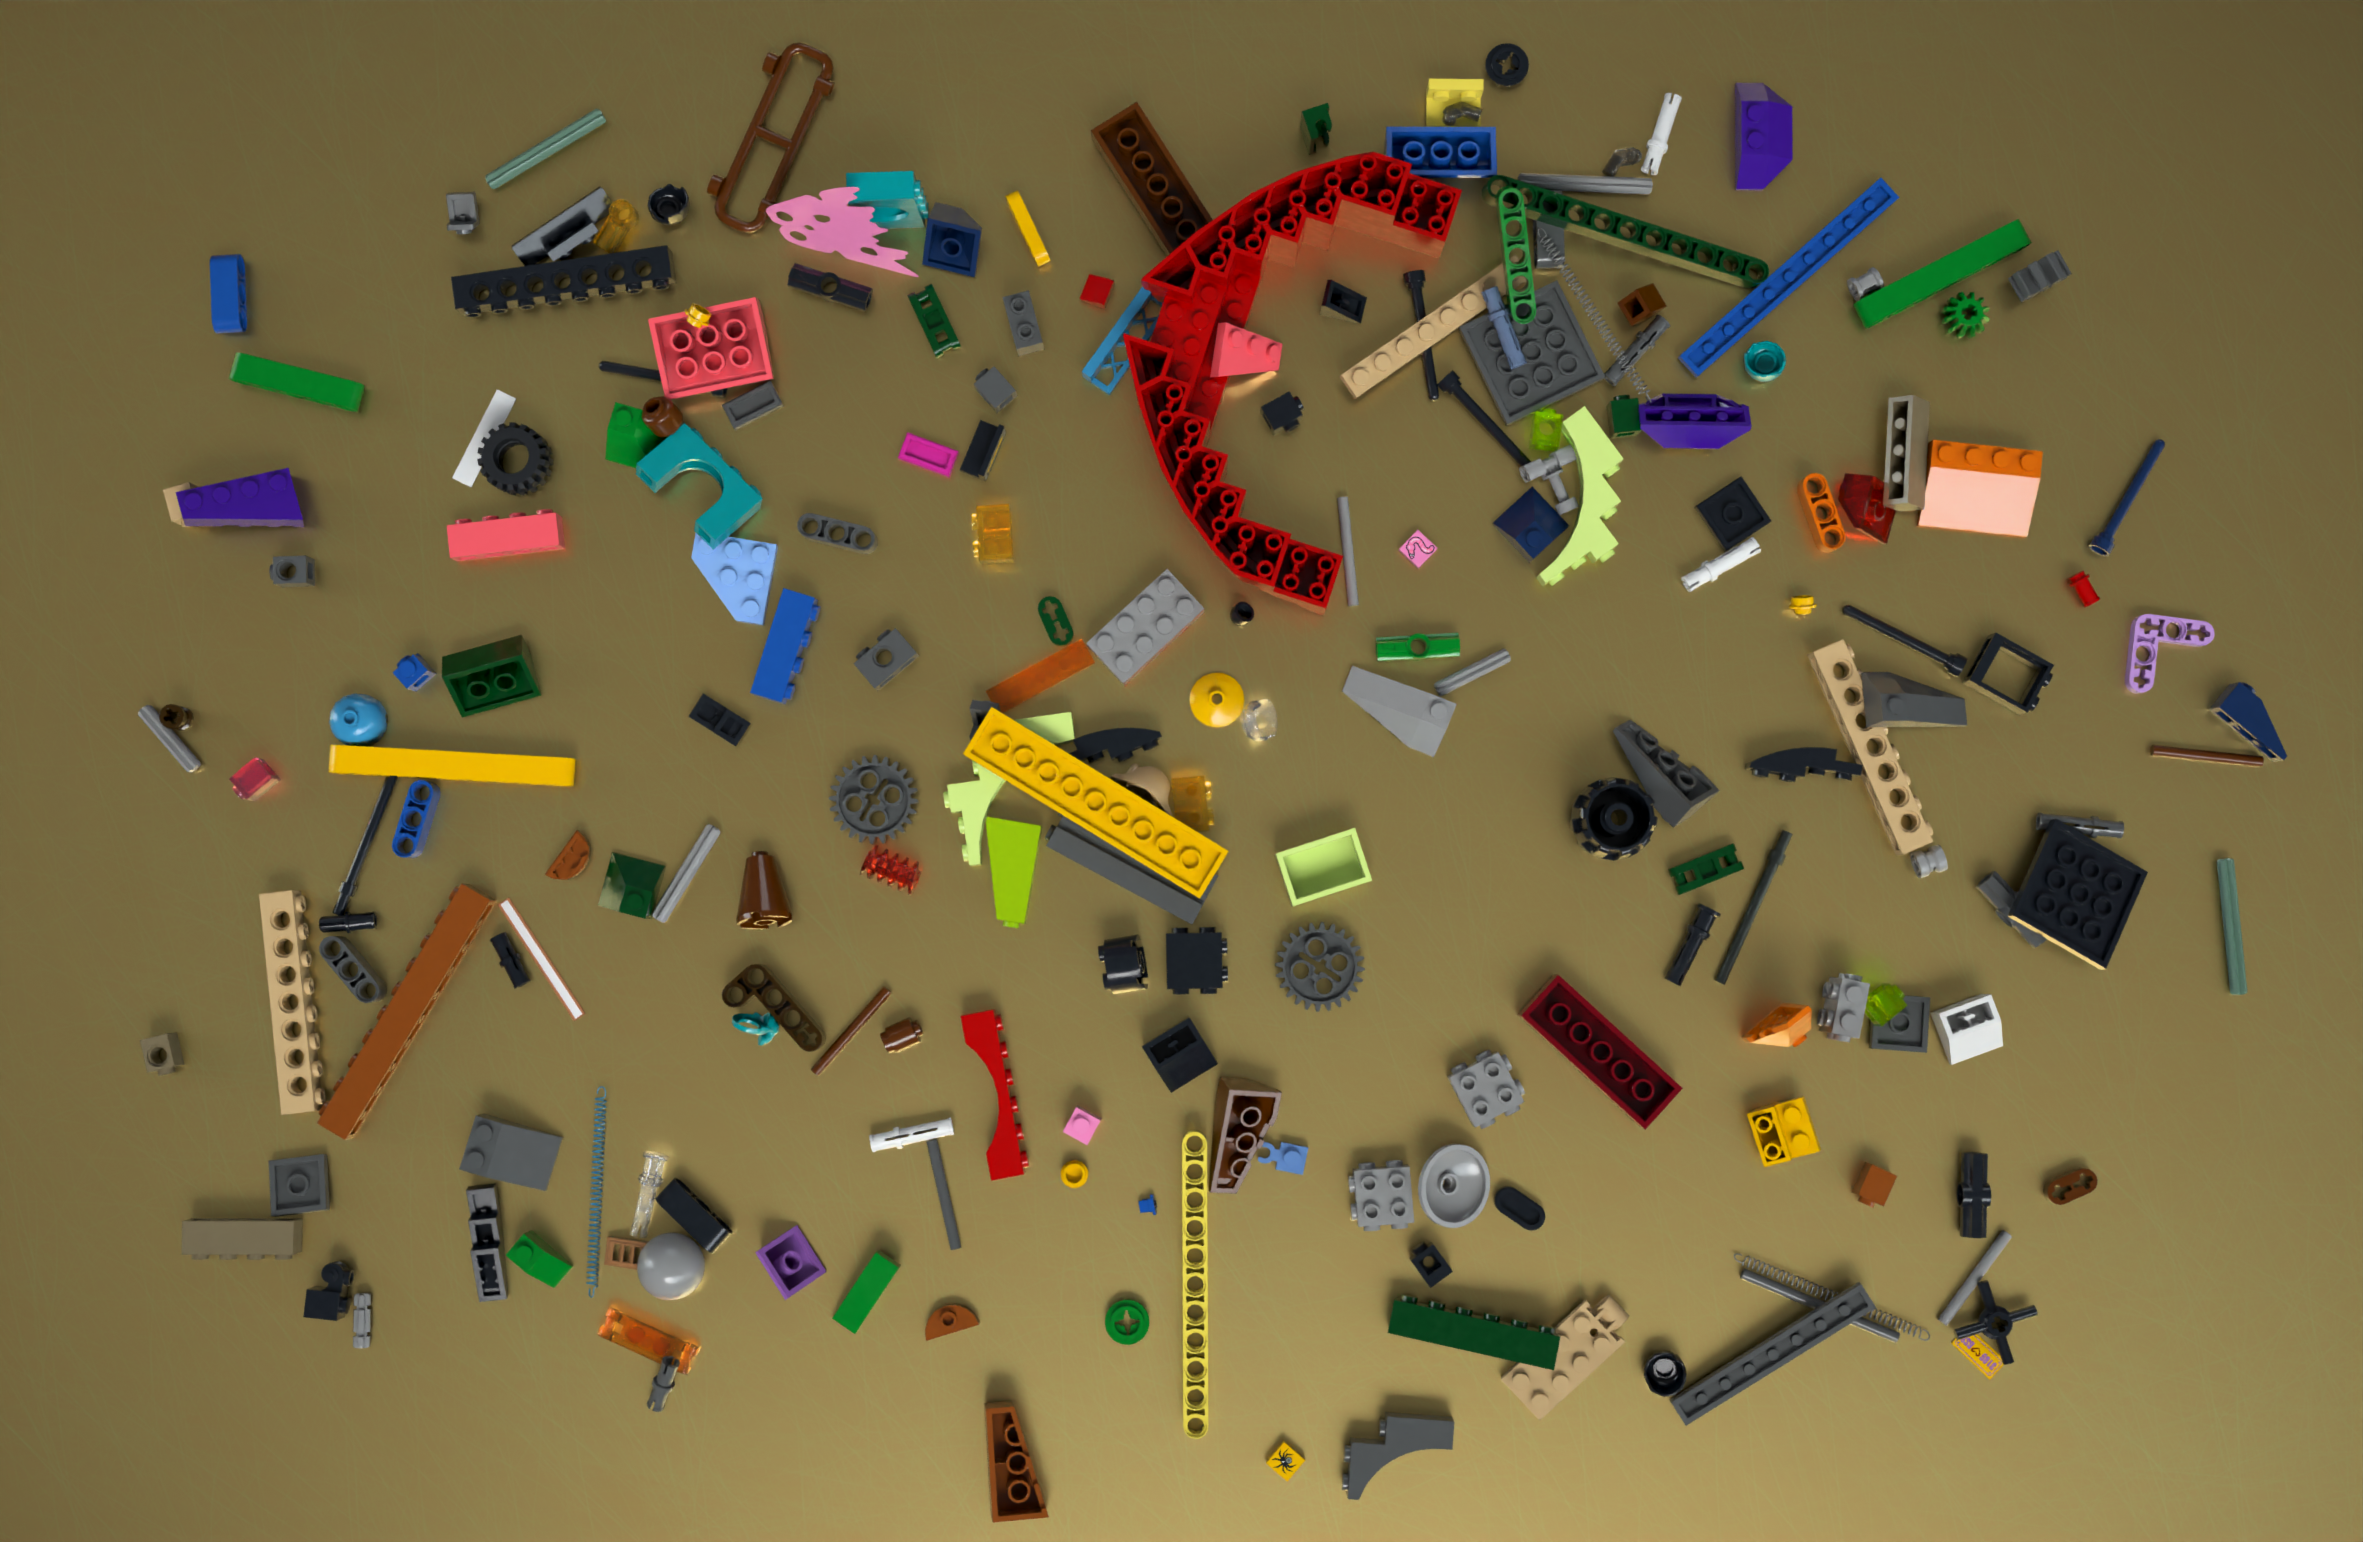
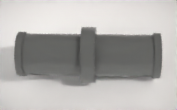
M673 1356L663 1357L658 1375L653 1378V1389L647 1401L649 1409L652 1408L653 1402H655L652 1411H663L668 1394L674 1389V1377L680 1362L676 1359L672 1365Z

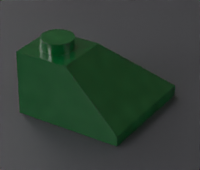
M612 852L598 906L644 919H652V912L656 906L666 866Z

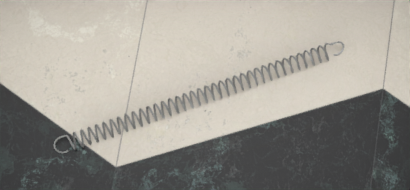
M1544 231L1546 235L1540 240V243L1545 242L1543 244V247H1547L1548 249L1550 246L1554 244V242L1544 246L1549 240L1552 239L1549 238L1547 240L1542 241L1547 236V233ZM1557 246L1549 250L1546 249V251L1552 250L1551 252H1553L1557 248ZM1560 250L1553 254H1551L1550 252L1548 256L1554 255L1551 258V260L1557 259L1554 262V264H1559L1557 266V269L1562 268L1560 270V273L1565 272L1562 277H1571L1574 274V272L1564 276L1568 271L1571 270V268L1562 271L1566 266H1568V263L1559 267L1566 259L1556 263L1563 256L1560 255L1554 258L1560 252ZM1577 277L1569 280L1566 279L1565 282L1571 281L1568 286L1574 285L1571 290L1577 289L1574 292V295L1579 294L1576 299L1582 298L1579 303H1588L1591 300L1589 298L1581 302L1588 294L1579 297L1585 289L1576 293L1583 286L1574 288L1580 281L1571 284ZM1590 303L1584 307L1582 306V308L1589 306L1587 308L1589 309L1594 303ZM1594 307L1590 310L1586 309L1585 312L1591 311L1588 314V316L1594 315L1590 320H1596L1593 325L1599 324L1596 327V329H1601L1599 334H1602L1604 332H1606L1605 334H1607L1611 329H1607L1603 332L1601 331L1604 328H1606L1608 324L1599 327L1602 323L1605 322V320L1596 323L1602 316L1593 319L1599 313V311L1591 314L1597 307ZM1613 333L1604 337L1602 336V338L1608 337L1605 340V342L1611 341L1607 345V347L1614 345L1610 349V351L1616 350L1613 353V355L1619 354L1616 357V360L1621 359L1619 361V364L1626 362L1624 364L1626 365L1630 361V359L1625 360L1623 362L1621 361L1624 360L1627 357V355L1618 358L1621 354L1625 352V350L1616 353L1622 346L1613 349L1619 342L1611 344L1616 339V337L1608 340L1613 335ZM1633 363L1625 367L1622 366L1621 368L1628 367L1624 371V373L1631 371L1627 375V377L1633 376L1630 379V381L1636 380L1632 385H1638L1635 390L1643 388L1641 390L1643 391L1647 387V385H1644L1640 388L1638 387L1642 385L1644 381L1636 383L1638 380L1641 379L1642 376L1633 379L1639 372L1630 375L1636 368L1628 370L1633 365ZM1648 389V390H1646V391H1644V392H1641V393L1639 392V393H1638V394H1642V393H1645V392H1646V395H1647V397H1648L1649 400H1650L1649 403H1651V399H1650V397H1649L1648 394H1647V393L1650 391V389Z
M1749 1255L1747 1256V1257H1749V1263H1748V1265H1747V1268L1749 1267L1750 1262H1751ZM1747 1257L1744 1259L1743 1262H1740L1742 1263V1266L1744 1265V1262L1747 1259ZM1752 1258V1259H1754V1264H1753V1266H1752V1270L1754 1269V1266H1755V1264H1756L1757 1261H1759V1266H1758V1268H1757V1272L1759 1271V1268H1760L1761 1264L1764 1263V1268H1763V1270H1762V1272H1761V1274H1763L1765 1267H1766L1767 1265H1769V1264H1766V1265H1765V1262H1761V1263H1760V1260H1756V1261H1755V1258ZM1769 1265V1269H1768V1272H1767L1766 1276H1768L1770 1269H1771L1772 1267H1774V1266H1771V1267H1770V1265ZM1774 1267L1771 1278H1773L1775 1271L1778 1269L1779 1271L1776 1280H1778L1779 1274L1783 1271V1277L1781 1279V1282H1783L1784 1276L1788 1273V1279L1786 1281V1284L1788 1283L1790 1276L1793 1275V1280L1791 1282L1792 1286L1795 1280L1794 1274L1790 1275L1789 1272L1785 1273L1784 1270L1780 1271L1779 1268L1775 1269ZM1796 1276V1277H1798V1282H1797V1284H1796V1288L1798 1287V1284H1799L1800 1280L1803 1279V1284H1802V1286H1801V1288H1800V1290H1802V1289H1803V1286H1804V1283H1805L1806 1281H1808V1280H1805V1281H1804V1278H1800V1279H1799V1276ZM1808 1281V1286H1807L1805 1292L1808 1291L1809 1285H1810L1811 1283H1813V1282H1810V1283H1809V1281ZM1813 1283V1287H1812V1289H1811L1810 1294H1812L1814 1287L1817 1285L1818 1288H1817V1291H1816V1293H1815V1296H1817L1819 1289L1822 1287V1293H1821V1295H1820V1298H1822L1823 1292H1824L1826 1289H1827V1295H1826V1297H1825V1300H1827V1297H1828V1294L1830 1293V1291H1832V1296H1831L1830 1299L1833 1298V1296H1834V1294H1835V1293H1833V1290H1830V1291H1829L1828 1288H1825V1289H1824L1823 1286H1820V1287H1819L1818 1284H1815V1285H1814V1283ZM1875 1308L1876 1314L1874 1316V1320H1876L1878 1312L1881 1311H1877V1308ZM1873 1309V1310L1871 1311V1313H1870V1315H1869V1318H1871L1872 1312H1873L1875 1309ZM1882 1311L1878 1322H1881L1883 1316ZM1886 1313V1318H1885L1883 1324L1886 1323L1887 1317L1889 1316V1315H1887V1313ZM1889 1314V1315L1891 1316V1320H1890L1888 1326L1891 1325L1892 1319H1893L1894 1317L1896 1318V1322L1894 1323L1893 1329L1896 1327L1897 1321H1898L1899 1319L1901 1320V1324H1900L1899 1327H1898V1331H1899V1330L1901 1329L1902 1323H1903L1904 1321H1902L1901 1318L1897 1319L1896 1316L1892 1317V1315ZM1907 1322L1903 1329V1333L1906 1331V1327L1909 1324ZM1909 1322L1911 1326H1910V1329H1909V1331H1908V1335L1910 1334L1912 1327L1915 1325V1331H1914V1333H1913V1337H1914L1915 1334H1916V1330H1917L1918 1328H1920L1919 1339H1921V1338H1920L1921 1332H1922L1921 1327H1920V1326L1916 1327V1324H1913V1325H1912L1911 1322ZM1923 1329L1924 1331H1926V1332L1928 1333L1929 1337H1928V1339H1921V1340L1927 1341V1340H1929V1338H1930V1334H1929V1332H1928L1927 1330Z

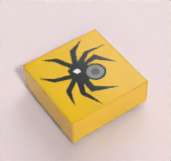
M1283 1440L1268 1458L1266 1464L1288 1482L1303 1464L1305 1458Z

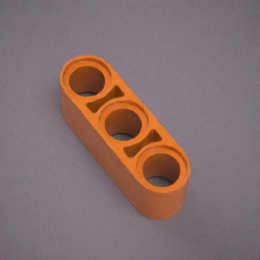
M1811 473L1799 482L1797 493L1817 549L1824 553H1830L1843 545L1845 542V532L1825 477L1818 473ZM1807 481H1812L1817 485L1818 491L1816 494L1808 491ZM1816 507L1825 509L1826 519L1823 520L1817 517ZM1828 532L1834 535L1835 545L1826 543L1825 533Z

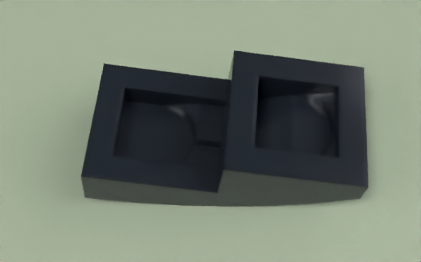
M704 693L688 716L734 746H737L751 724Z

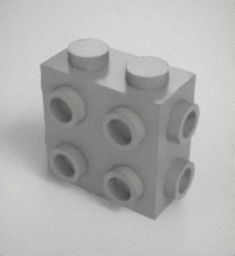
M1839 973L1838 977H1830L1829 982H1825L1822 992L1825 1003L1824 1008L1819 1010L1817 1025H1820L1819 1031L1827 1033L1826 1038L1849 1043L1851 1038H1860L1870 983L1862 982V976Z
M1490 1049L1475 1056L1477 1061L1468 1066L1463 1062L1450 1069L1452 1074L1447 1076L1472 1126H1480L1481 1129L1496 1122L1494 1118L1502 1113L1505 1116H1509L1519 1111V1105L1524 1102L1522 1095L1525 1094L1519 1080L1513 1081L1509 1073L1512 1066L1506 1055L1500 1056L1497 1051L1491 1053Z
M1403 1160L1386 1161V1166L1375 1167V1162L1359 1163V1168L1353 1169V1176H1348L1349 1192L1355 1193V1203L1350 1204L1351 1219L1352 1221L1357 1220L1358 1227H1364V1231L1380 1230V1225H1391L1392 1229L1408 1228V1223H1414L1410 1166L1408 1164L1403 1165Z

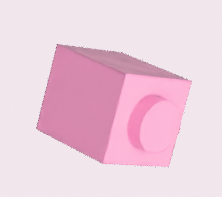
M1077 1105L1063 1132L1088 1145L1102 1118Z

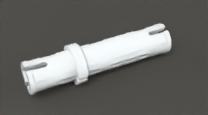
M1665 93L1652 138L1648 140L1646 145L1648 151L1641 167V171L1646 174L1649 173V169L1652 170L1651 175L1658 174L1662 156L1668 150L1667 141L1682 100L1677 94H1674L1672 101V93Z
M1751 537L1709 562L1706 560L1701 563V567L1681 577V580L1684 581V587L1688 592H1691L1708 581L1713 582L1717 580V576L1760 553L1761 549L1758 548L1760 547L1758 542Z
M950 1117L902 1129L899 1126L893 1127V1131L869 1135L872 1152L893 1147L901 1149L903 1145L954 1135V1128ZM937 1129V1130H935V1131H931V1132H926V1133H921V1134L915 1135V1133H919V1132H924V1131H928V1130Z

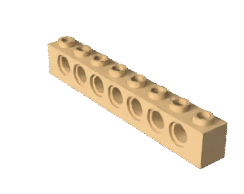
M1844 639L1808 654L1809 661L1855 764L1863 765L1861 778L1895 855H1904L1932 843V827L1927 820L1923 819L1920 810H1922L1920 800L1916 795H1912L1908 786L1911 784L1910 778L1904 769L1901 770L1897 761L1899 753L1893 744L1890 745L1886 736L1888 734L1887 727L1865 726L1862 729L1856 724L1855 719L1858 714L1865 717L1862 671L1859 668L1856 669L1852 660L1855 656L1851 646L1848 643L1845 644ZM1835 664L1843 667L1844 676L1842 678L1835 676L1833 672ZM1846 689H1850L1855 693V701L1853 703L1846 701L1844 697ZM1869 739L1874 740L1878 745L1875 754L1870 753L1867 749ZM1881 764L1885 765L1889 770V775L1886 779L1881 778L1878 774V768ZM1892 790H1896L1900 795L1898 804H1893L1890 801L1889 794ZM1903 815H1907L1911 819V826L1908 830L1901 826Z
M298 890L259 894L281 1115L318 1111L325 1103L326 1095L324 1088H321L320 1082L323 1066L322 1062L318 1060L317 1049L320 1047L319 1034L315 1033L314 1024L317 1020V1009L312 1004L311 995L314 993V981L309 975V966H311L312 958L306 946L309 929L307 923H304L303 912L306 910V901L304 896L301 895V891ZM285 912L290 916V922L286 927L281 923V917ZM288 939L293 944L290 954L284 951V943ZM290 967L296 972L295 979L292 982L288 980L286 975ZM293 994L297 996L299 1001L295 1009L289 1004L290 997ZM295 1022H298L301 1026V1033L298 1037L292 1032V1026ZM297 1050H301L304 1054V1061L301 1064L295 1060ZM301 1077L307 1082V1088L304 1092L298 1088V1080Z

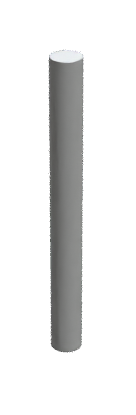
M1339 497L1337 502L1348 606H1358L1348 497Z
M2002 1230L1938 1318L1941 1323L1948 1326L1977 1286V1283L1980 1282L2012 1238L2009 1233Z

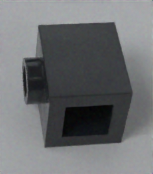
M1290 391L1263 405L1260 409V413L1273 436L1283 430L1288 433L1300 426L1299 421L1302 420V411H1304L1298 396L1293 397Z

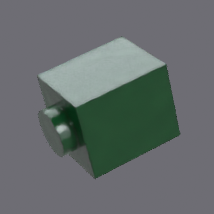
M1630 395L1613 397V401H1610L1606 406L1610 438L1638 435L1642 431L1639 421L1638 398L1630 399Z

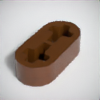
M2075 1168L2046 1182L2043 1189L2044 1197L2054 1204H2066L2091 1193L2097 1186V1176L2090 1169ZM2080 1174L2089 1178L2085 1181L2086 1187L2079 1184L2073 1186V1183L2080 1180ZM2055 1185L2061 1188L2067 1186L2068 1188L2060 1193L2061 1198L2052 1196V1193L2055 1191Z

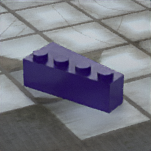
M289 468L176 492L185 526L304 527Z

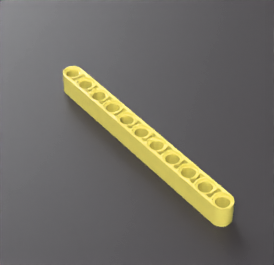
M1190 1130L1184 1135L1182 1140L1183 1428L1188 1437L1199 1439L1205 1436L1208 1431L1207 1140L1201 1131ZM1189 1137H1200L1203 1142L1202 1147L1196 1151L1190 1150L1186 1144ZM1191 1164L1200 1165L1203 1169L1202 1175L1198 1178L1189 1177L1187 1174L1188 1166ZM1191 1192H1198L1202 1195L1203 1201L1198 1206H1191L1187 1202V1196ZM1192 1220H1198L1202 1223L1203 1229L1198 1234H1192L1187 1230L1188 1223ZM1192 1248H1198L1202 1251L1203 1257L1198 1262H1192L1187 1257L1188 1251ZM1193 1276L1200 1277L1203 1281L1202 1287L1198 1290L1190 1289L1187 1285L1189 1278ZM1191 1305L1201 1306L1203 1314L1198 1318L1189 1316L1187 1310ZM1190 1334H1201L1203 1342L1199 1346H1192L1187 1340ZM1199 1361L1204 1368L1199 1374H1192L1188 1370L1189 1363ZM1198 1389L1202 1391L1204 1395L1202 1400L1192 1402L1188 1398V1393L1191 1390ZM1200 1418L1204 1423L1203 1427L1199 1430H1192L1188 1426L1190 1419Z

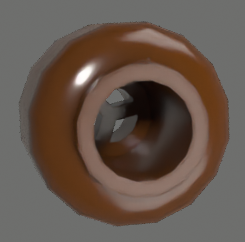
M665 396L653 397L643 407L642 420L656 436L668 437L681 427L683 414L671 399Z

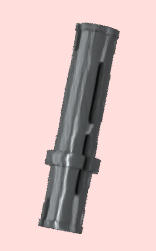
M1656 315L1655 319L1643 332L1639 331L1635 335L1636 339L1620 355V357L1627 355L1621 362L1628 359L1630 361L1624 365L1626 362L1619 364L1621 359L1616 360L1604 373V379L1610 385L1616 386L1626 373L1624 371L1628 368L1621 367L1633 363L1628 369L1630 370L1648 349L1652 350L1655 347L1656 340L1670 327L1669 322L1661 315Z
M2038 813L2036 817L2037 830H2046L2050 820L2057 819L2063 823L2075 824V826L2070 827L2082 834L2088 835L2089 838L2104 836L2121 839L2124 834L2123 821L2100 820L2098 816L2082 818ZM2084 825L2101 826L2104 829L2085 828Z

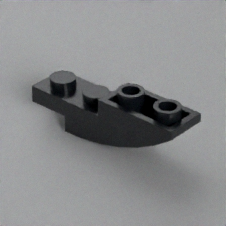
M1143 728L1102 730L1073 739L1077 750L1069 754L1082 762L1088 760L1090 764L1104 758L1103 753L1108 751L1111 759H1118L1120 763L1133 757V751L1143 748L1144 751L1158 746V740L1162 739L1160 731Z
M1804 747L1778 751L1746 763L1745 770H1751L1752 776L1768 778L1769 774L1779 775V780L1794 783L1796 778L1805 777L1806 769H1808V774L1825 776L1826 772L1835 774V779L1852 781V777L1861 776L1863 765L1836 760L1837 749Z

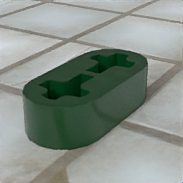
M1052 596L1043 598L1038 604V612L1050 640L1059 647L1069 645L1073 640L1074 633L1061 602ZM1048 602L1058 606L1055 609L1057 619L1053 621L1049 613H1043V610L1046 609L1045 604ZM1060 623L1063 630L1068 629L1069 633L1065 635V641H1061L1060 638H1054L1053 635L1057 634L1055 624Z

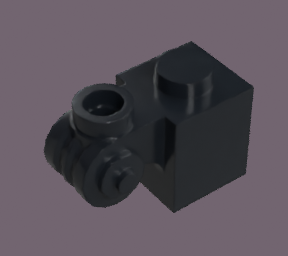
M334 1261L325 1265L321 1272V1276L325 1282H328V1286H314L307 1289L303 1317L337 1321L344 1318L345 1314H348L351 1299L348 1297L347 1286H351L353 1283L354 1270L348 1269L344 1262Z

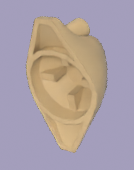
M1132 764L1126 774H1113L1111 776V780L1172 816L1168 804L1170 783L1161 770L1151 766L1140 767L1137 764Z

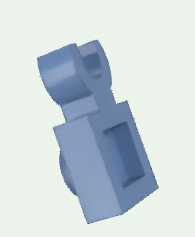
M1281 1141L1280 1148L1276 1149L1269 1142L1263 1143L1262 1147L1268 1148L1270 1155L1265 1158L1258 1156L1257 1160L1266 1164L1271 1161H1277L1276 1170L1303 1175L1308 1147Z

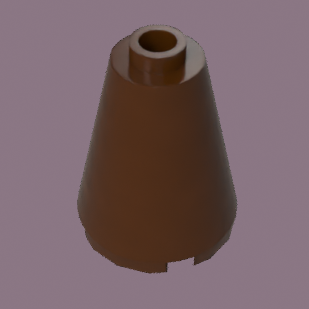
M766 851L753 852L751 857L746 859L736 918L737 926L740 925L744 929H769V925L777 922V927H782L792 922V913L773 856L768 855Z

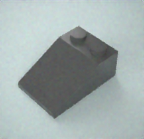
M488 1114L476 1115L459 1170L490 1179L547 1191L563 1137Z

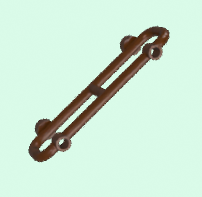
M798 42L789 45L782 55L772 51L767 54L762 71L772 75L740 148L726 178L715 173L709 182L707 194L717 197L714 206L716 216L722 223L738 231L751 233L763 227L769 217L766 213V208L777 204L775 200L822 96L829 97L833 91L835 83L830 80L833 72L832 60L822 50L805 43ZM800 53L819 61L822 64V71L814 83L812 94L790 139L762 127V124L792 57ZM758 136L785 148L786 151L766 196L759 205L756 218L751 222H745L729 215L726 212L725 206Z

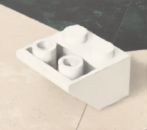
M1979 994L1930 1012L1950 1065L2003 1046L2001 1019L1991 994Z

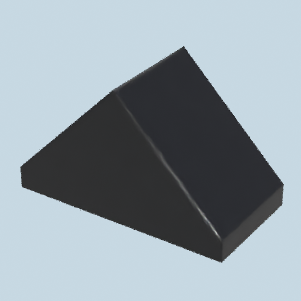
M1327 280L1320 315L1361 324L1367 297L1333 280Z

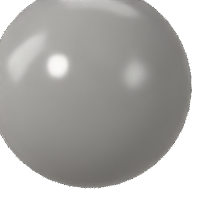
M664 1233L651 1239L643 1247L637 1262V1273L642 1286L648 1293L662 1300H678L691 1294L700 1284L705 1271V1260L700 1247L690 1237L680 1233Z

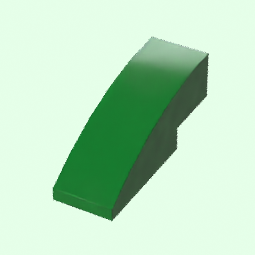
M877 1250L832 1319L856 1334L901 1265L880 1250Z

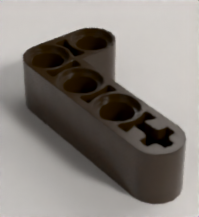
M763 964L748 966L723 989L722 999L724 1003L733 1008L746 1005L756 996L804 1051H816L825 1044L826 1036L822 1028L767 966ZM755 969H760L764 974V979L760 984H755L751 979V974ZM735 987L740 988L743 992L742 1000L738 1003L734 1002L730 997L731 990ZM774 989L782 994V1000L778 1005L772 1004L769 1000V994ZM791 1010L797 1011L800 1015V1022L796 1026L789 1024L787 1021V1015ZM808 1023L809 1026L804 1029L809 1034H817L815 1038L817 1044L812 1043L808 1045L806 1042L809 1038L804 1031L799 1034L796 1031Z

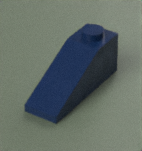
M2241 682L2229 684L2209 710L2272 762L2285 760L2287 754L2262 700L2255 695L2256 691L2254 688Z

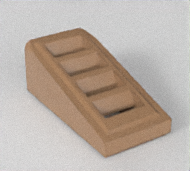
M608 1236L604 1265L637 1270V1262H634L636 1247L641 1248V1252L649 1241ZM615 1244L620 1245L618 1260L613 1259ZM626 1246H630L629 1261L624 1260Z

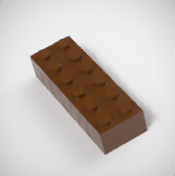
M1137 102L1091 130L1093 143L1166 256L1171 254L1196 231L1213 220Z

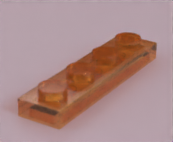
M1080 639L986 690V693L991 702L999 703L1000 711L1004 714L1094 665L1095 662L1083 640Z

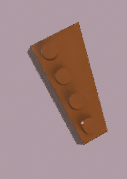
M1012 1401L984 1403L992 1522L1049 1518Z

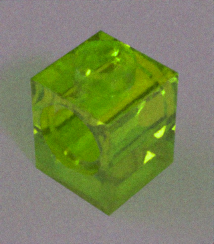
M1542 408L1540 412L1536 411L1532 417L1529 449L1557 451L1560 444L1563 415L1556 414V410ZM1542 423L1551 425L1553 433L1551 435H1544L1541 433L1539 425Z
M1882 983L1868 995L1865 1014L1875 1026L1882 1027L1907 1006L1903 1000L1905 998L1904 993L1895 984L1891 986L1889 983Z

